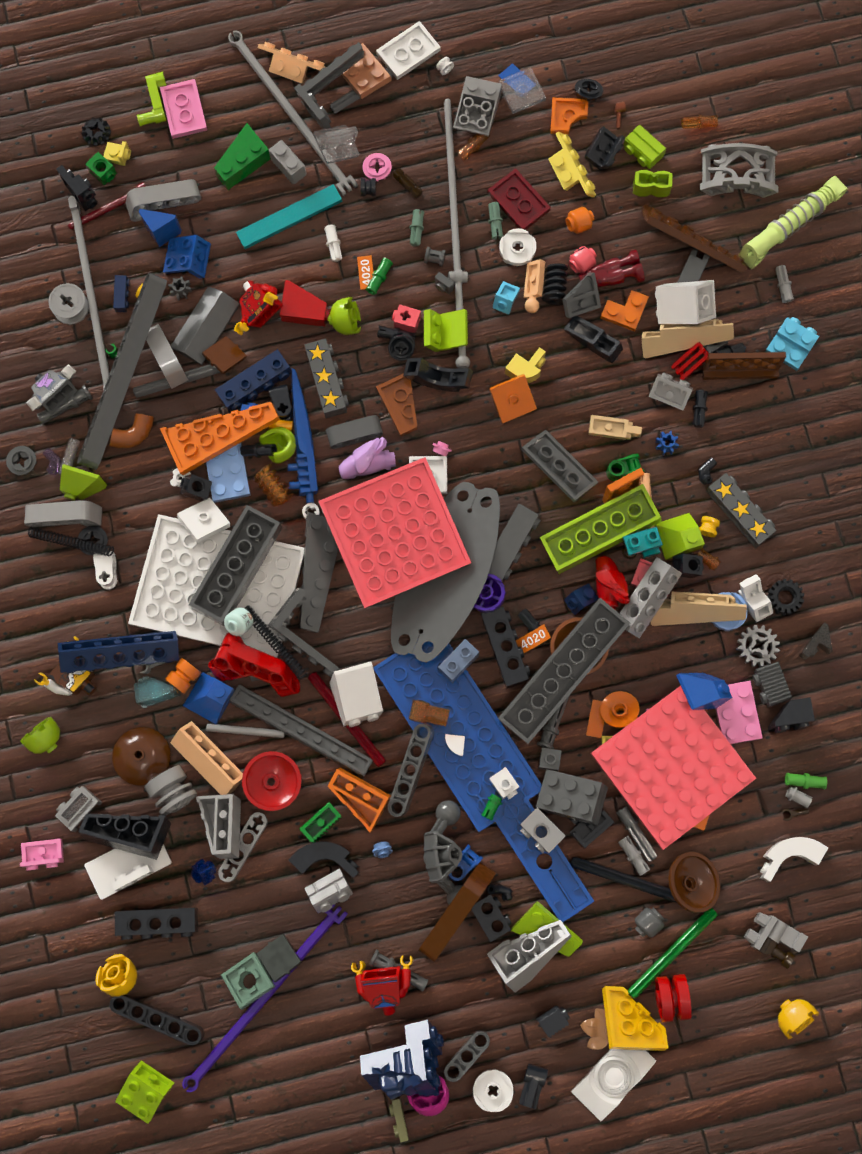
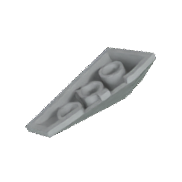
M558 920L538 928L533 933L522 934L520 938L512 941L506 940L487 955L505 984L516 993L540 972L572 935L563 922Z

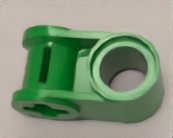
M632 454L613 460L606 471L608 479L617 481L641 468L639 454ZM611 468H618L620 470V473H613Z

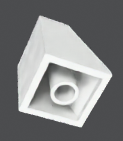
M714 280L667 283L656 286L655 298L657 300L656 316L658 324H699L716 318Z
M372 662L335 671L330 680V686L343 726L349 725L354 727L361 724V721L364 720L371 722L379 719L383 708Z

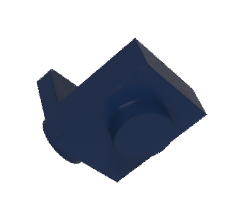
M588 583L573 591L564 601L572 613L576 615L582 609L598 601L599 598Z

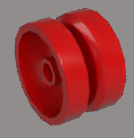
M685 974L673 975L672 988L667 976L655 977L656 1004L661 1022H672L675 1012L679 1020H691V999Z

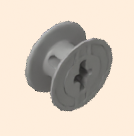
M61 284L54 288L49 296V308L57 320L63 324H77L84 320L88 314V299L75 284ZM68 301L70 304L73 305V307H70L68 304H65V302Z

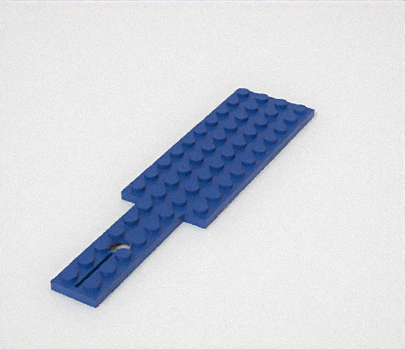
M429 641L422 645V650L425 653H430L434 648L433 643ZM448 644L436 658L427 663L417 660L416 656L410 653L406 655L395 653L374 666L375 673L412 730L418 724H429L434 729V736L428 755L478 833L494 822L497 824L556 917L562 922L593 903V898L558 845L549 854L546 851L541 853L535 847L537 842L532 837L527 839L521 833L522 827L520 824L535 810L529 799L540 793L542 784L468 671L465 670L452 684L438 670V666L454 651L451 645ZM425 727L420 729V736L422 738L427 737L428 730ZM445 734L465 736L463 756L456 755L449 749ZM506 767L519 785L517 789L518 794L509 800L507 797L502 799V805H499L493 820H490L481 815L489 800L488 796L490 797L491 794L500 798L501 796L491 784L489 778ZM544 827L536 828V835L543 838L546 836L547 831ZM540 854H548L551 857L552 865L550 868L541 869L538 867L536 860Z

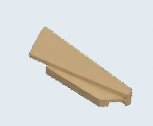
M713 319L699 324H661L660 331L642 333L643 357L650 358L690 349L697 342L705 346L734 339L733 323L723 324L722 320Z
M672 592L671 599L664 600L651 620V625L745 620L747 605L736 603V599L732 595Z

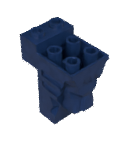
M429 1020L405 1025L406 1045L360 1056L361 1075L374 1090L382 1089L391 1100L404 1094L408 1096L418 1093L419 1096L439 1095L438 1087H441V1082L436 1072V1068L439 1066L437 1056L442 1055L444 1040Z

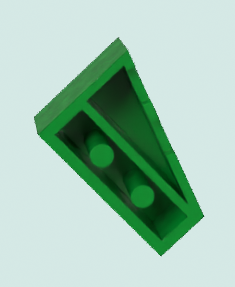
M246 123L214 167L217 178L227 190L231 189L271 160L269 149Z

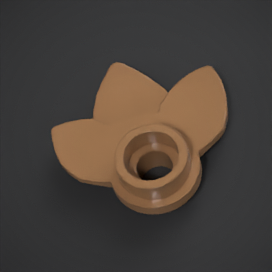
M596 1008L594 1012L595 1018L587 1019L580 1025L583 1031L591 1037L587 1047L593 1050L603 1049L608 1044L605 1010Z

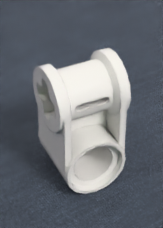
M113 552L110 557L104 554H94L93 559L97 582L106 590L113 589L117 584L115 553Z

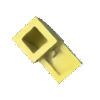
M539 347L529 362L516 353L506 366L505 374L510 378L524 374L528 383L537 380L541 372L538 368H541L546 361V351Z

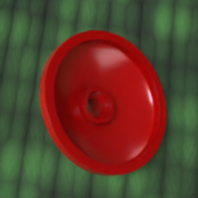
M274 751L264 752L255 756L245 767L242 775V788L246 798L255 807L265 811H277L289 806L298 796L301 788V774L298 766L289 756ZM268 779H274L275 784L273 786L268 785Z

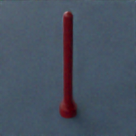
M141 182V183H139V184L137 185L136 188L146 187V186H145L144 182ZM127 194L82 216V225L125 204ZM73 221L68 224V228L71 230L74 229Z

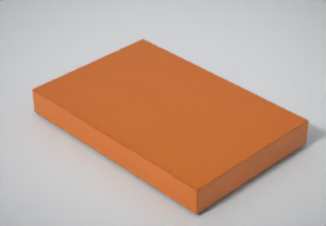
M642 468L607 485L602 499L603 503L605 504L640 486L644 476Z

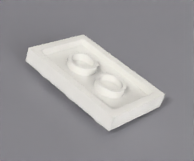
M418 21L377 49L376 54L398 80L441 51V47L422 23Z

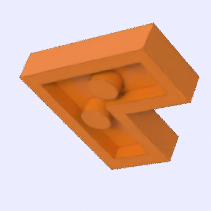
M631 290L625 306L607 300L600 319L635 332L649 296Z

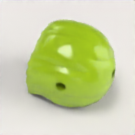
M276 427L259 437V441L263 445H276L277 452H273L274 456H268L273 463H282L288 460L296 450L295 436L286 428Z

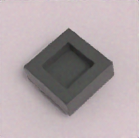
M438 272L435 276L436 288L450 295L454 290V282Z

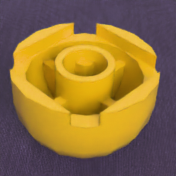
M116 954L106 959L107 963L104 967L100 966L97 971L96 985L102 992L112 997L127 994L132 990L137 981L135 965L122 954Z
M788 999L780 1006L782 1010L778 1015L779 1028L787 1039H791L793 1037L790 1034L795 1032L798 1035L814 1021L812 1016H818L819 1012L808 1001L796 999L791 1002Z

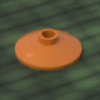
M624 691L609 694L604 698L600 707L602 719L608 725L615 728H623L637 719L640 710L637 699L632 694ZM620 710L624 711L623 714H617Z

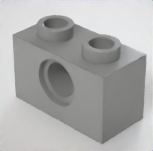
M538 808L520 824L522 827L521 833L527 839L532 837L537 842L535 847L541 853L546 851L549 854L565 837ZM541 826L546 829L547 834L545 837L540 838L536 835L537 827Z

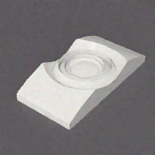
M609 1049L571 1092L602 1121L646 1075L656 1060L646 1050Z

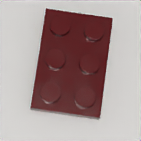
M516 168L487 190L491 198L499 203V207L519 229L526 230L551 210L547 202Z

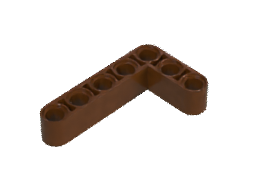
M479 862L418 951L433 962L436 961L496 875L493 870Z

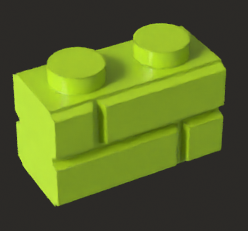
M638 125L624 140L623 146L625 151L629 155L633 154L638 158L637 160L641 166H646L649 169L660 161L666 152V147L641 125Z

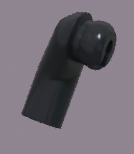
M712 457L698 470L699 481L704 485L710 484L713 480L710 470L717 465V462Z
M490 884L487 886L489 894H502L503 901L512 900L513 891L511 888L500 884Z

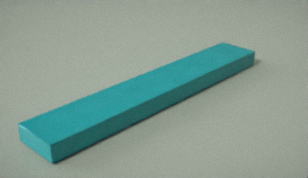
M333 184L237 231L236 234L244 249H247L341 203L342 198Z

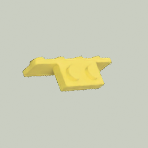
M557 132L556 136L563 149L550 157L549 161L563 189L567 191L580 182L586 195L595 197V186L591 180H588L586 176L587 170L580 164L578 160L580 157L577 151L572 148L570 137L567 134Z

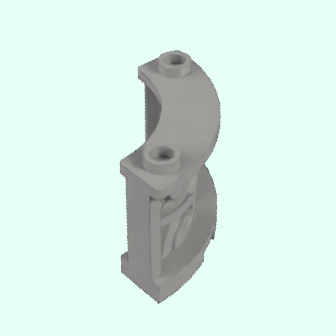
M731 143L711 144L707 148L701 149L703 156L700 190L714 196L732 193L734 189H744V193L754 194L762 198L778 193V185L775 184V156H777V151L771 149V147ZM720 157L719 160H714L713 162L715 166L719 167H710L711 159ZM738 157L745 159L752 166V169H749L743 177H738L733 169L727 168ZM710 173H715L713 180H710ZM727 174L731 175L730 178H725Z

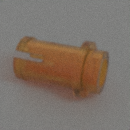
M703 548L697 554V556H703V563L709 567V570L715 571L721 563L718 557L715 558Z

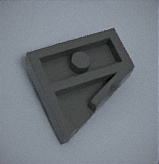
M594 272L588 273L562 299L567 318L601 308Z

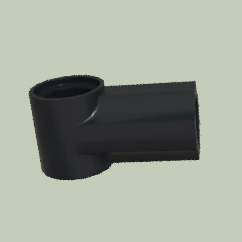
M528 1063L519 1104L536 1109L541 1089L546 1082L548 1069Z

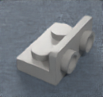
M664 372L662 375L658 374L649 397L684 410L693 389L690 387V383L684 380L675 381L672 379L673 376Z

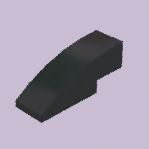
M578 316L572 317L564 328L579 343L612 364L623 351L620 341L608 336L603 329Z

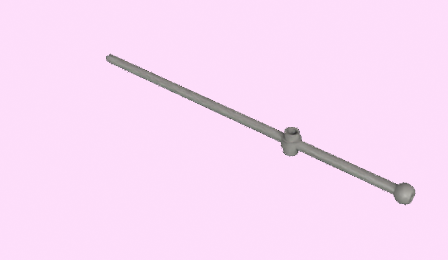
M447 98L444 101L454 266V271L448 272V278L455 285L457 311L463 309L462 283H467L468 273L461 270L451 100ZM466 346L458 347L459 357L456 359V366L458 368H468L470 360L466 356Z

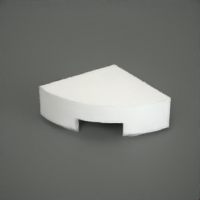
M445 734L449 749L456 755L463 756L465 736Z

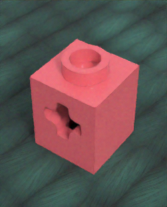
M399 304L398 310H394L392 315L394 328L416 333L421 319V311Z

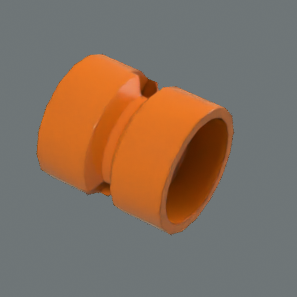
M181 657L176 664L177 670H171L165 680L185 694L191 687L190 680L194 681L197 679L201 672Z

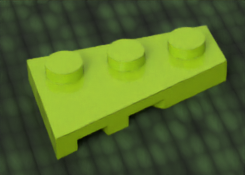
M537 901L515 923L511 931L519 935L530 934L537 931L538 928L556 922L559 919ZM565 925L572 937L558 952L569 957L582 945L583 940Z

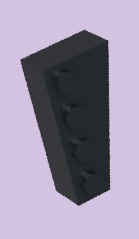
M86 814L78 832L86 841L157 860L171 822L166 815L155 817L149 815L130 816L122 814L121 816H112L111 814Z

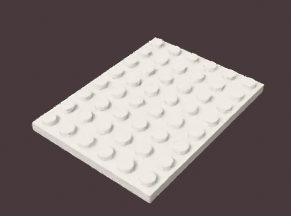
M158 514L128 624L158 632L176 631L179 637L220 646L226 633H228L226 628L193 610L189 603L231 531L223 530L197 543L179 519ZM275 541L237 608H245L250 605V608H253L252 611H255L257 616H260L259 619H262L261 622L268 625L297 587L304 560V548ZM254 626L240 636L245 645L278 658V653L271 648V645L266 642ZM269 627V630H272L271 633H274V635L278 634V632Z

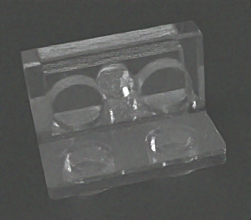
M346 125L314 131L313 136L326 164L359 156L354 143L358 135L356 126L347 128Z

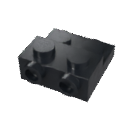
M63 165L56 168L64 185L85 211L97 205V201L94 198L96 193L86 178L82 179L79 174L74 176L70 169L66 170Z

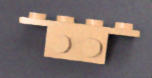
M272 43L258 44V48L273 53L269 72L293 81L304 83L308 66L317 70L325 67V63L321 61H308L307 56L301 54L297 56L292 55V51L281 48V50H278Z

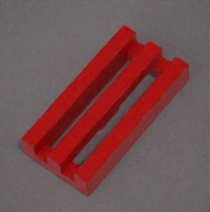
M697 342L671 367L676 370L677 375H680L681 380H685L705 363L709 353L700 342ZM698 348L700 349V350H699L693 357H691L683 366L679 367V365H681V364H682L689 356H691ZM704 354V357L684 374L683 371L700 355Z

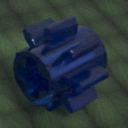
M201 859L192 866L194 870H192L191 875L196 883L203 882L204 885H207L216 878L214 875L216 868L211 861L205 862L204 859Z

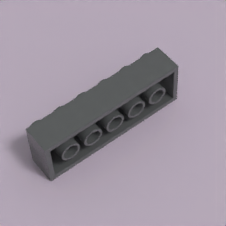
M246 505L191 599L189 606L198 613L225 627L224 619L226 615L237 608L280 534L283 528L281 523Z

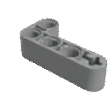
M190 179L134 188L127 193L125 203L131 221L136 222L142 220L139 209L152 211L194 204L201 200V195L197 182Z
M157 324L151 327L146 341L171 389L188 381V378L160 325Z
M68 501L25 506L24 525L42 527L81 524L87 527H101L102 507L90 501Z

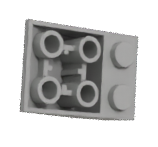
M466 76L453 128L489 136L497 112L502 85Z

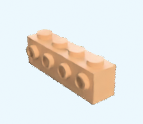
M192 721L178 730L170 743L220 795H227L236 790L242 782L243 773Z

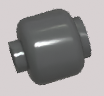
M654 907L652 909L645 908L635 918L637 925L635 929L642 937L647 935L653 938L664 928V917Z

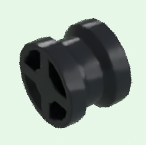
M361 178V196H366L367 194L376 196V178H371L370 180Z

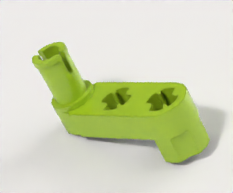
M163 72L145 76L153 109L151 112L137 115L140 126L167 121L159 93L160 87L167 86Z

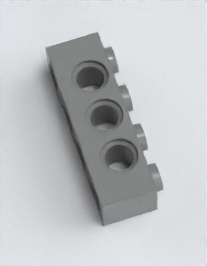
M656 557L629 598L630 602L627 605L625 604L619 613L630 622L629 626L625 629L626 631L638 638L641 637L682 575L680 571Z

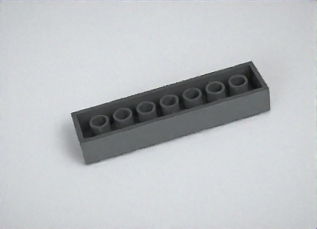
M599 598L498 719L529 744L629 626L630 622Z

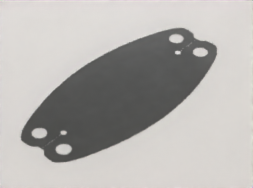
M462 482L454 487L444 498L471 564L395 596L391 625V644L395 653L399 655L410 653L415 655L417 660L427 663L443 651L469 616L484 587L495 553L500 518V501L495 489L484 488L480 490L475 488L472 483ZM462 490L467 491L469 494L468 499L465 501L457 499L458 493ZM484 497L492 499V504L487 508L482 507L480 504ZM469 508L472 509L471 513H468ZM420 629L423 630L422 634H419ZM403 634H407L410 637V642L406 646L399 644V638ZM427 641L432 642L434 645L430 653H425L422 650V645Z

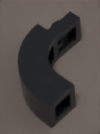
M407 358L403 376L429 388L459 392L460 389L470 388L473 370L470 368H443L433 365L423 358Z
M331 842L308 844L296 851L289 859L302 874H305L316 862L325 859L337 862L354 879L360 873L357 870L359 866L352 859L346 860L351 853L344 847Z

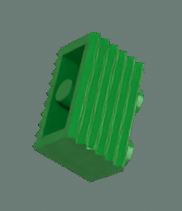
M328 802L300 830L310 842L315 843L319 841V838H322V835H325V832L328 833V830H331V827H334V824L339 822V819H342V815Z

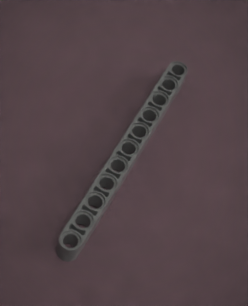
M148 273L144 280L78 457V464L93 470H97L167 284V280L152 273Z

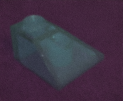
M149 676L138 679V682L134 684L136 703L143 708L181 696L180 692L173 686L155 678H149Z

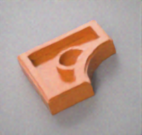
M552 97L550 134L561 132L568 135L570 128L575 122L587 119V99Z

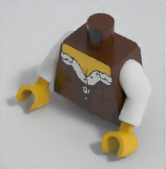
M73 636L76 641H79L78 637ZM60 663L48 676L38 673L43 676L41 682L34 679L38 685H44L45 688L60 695L69 696L72 693L78 695L83 690L90 696L97 689L91 682L95 676L93 671L83 670L75 671L74 673H60Z

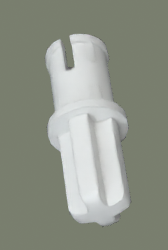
M328 225L324 229L328 241L326 245L329 247L332 261L338 262L342 260L339 246L341 242L337 237L336 226Z

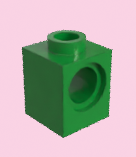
M99 152L85 164L89 173L104 186L111 182L117 174L114 166ZM106 168L104 171L99 172L100 169Z

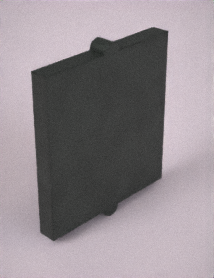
M284 934L274 941L268 942V945L257 953L275 983L286 974L289 975L291 970L302 963Z

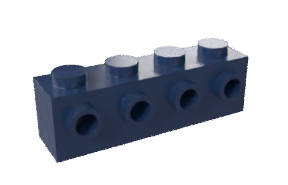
M277 349L216 388L215 391L230 413L231 411L241 409L242 404L247 401L255 400L258 394L268 391V388H272L278 381L286 380L291 374V369Z

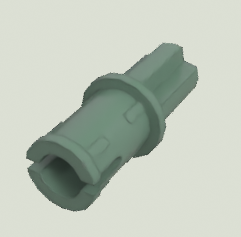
M492 202L488 204L490 216L488 223L491 224L492 239L497 240V232L498 239L504 237L502 231L503 219L500 215L499 203Z
M420 209L413 210L412 224L409 227L411 230L410 244L414 247L420 246L421 234L424 230V211L421 210L419 214Z

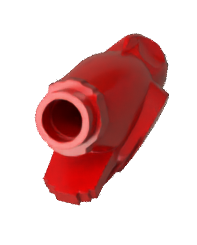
M597 557L595 561L598 598L604 600L614 610L618 608V602L627 605L630 599L628 585L623 573L619 572L617 565L610 557Z

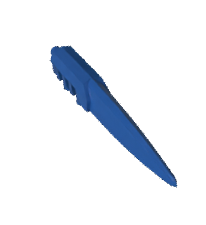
M291 368L292 408L297 455L295 457L296 463L287 464V470L297 471L298 481L289 482V489H299V496H306L308 504L314 503L313 495L318 493L314 447L300 382L296 370Z

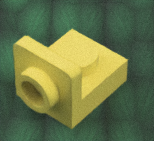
M123 141L122 145L107 142L103 157L110 163L125 166L126 161L130 159L131 150L127 142Z

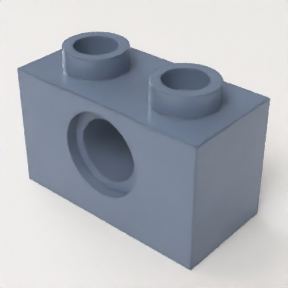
M464 639L438 666V670L453 684L477 659L479 651Z

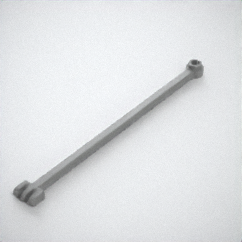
M233 31L234 38L230 33L228 36L230 45L238 48L339 183L336 184V188L341 195H346L344 187L348 192L352 191L350 183L354 188L358 187L357 182L351 175L346 177L261 66L243 42L241 32Z
M70 196L68 202L72 212L104 388L110 372L80 217V206L76 198Z

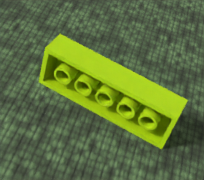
M644 484L541 536L540 539L558 574H561L623 542L624 536L646 530L662 522Z

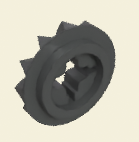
M15 447L7 455V467L18 476L27 475L30 471H34V466L37 464L36 455L29 447ZM19 455L27 459L24 461V467L20 463L17 464L20 461Z

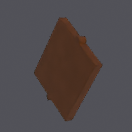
M227 336L202 352V355L211 363V366H215L222 374L247 358V355L238 347V344H234Z

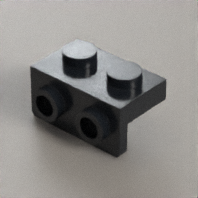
M604 126L601 127L584 158L599 170L607 167L610 168L615 161L614 156L623 147L622 142L625 137L623 135L617 137Z

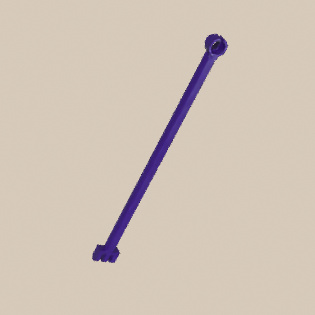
M340 906L334 912L331 909L325 912L327 914L325 919L297 950L296 954L301 961L334 922L340 924L348 915L347 912H343L340 917L337 915L342 910ZM288 974L276 983L273 981L275 988L251 1004L194 1073L184 1078L182 1082L183 1089L189 1086L188 1081L192 1079L195 1081V1086L189 1087L187 1092L197 1090L199 1081L288 978Z

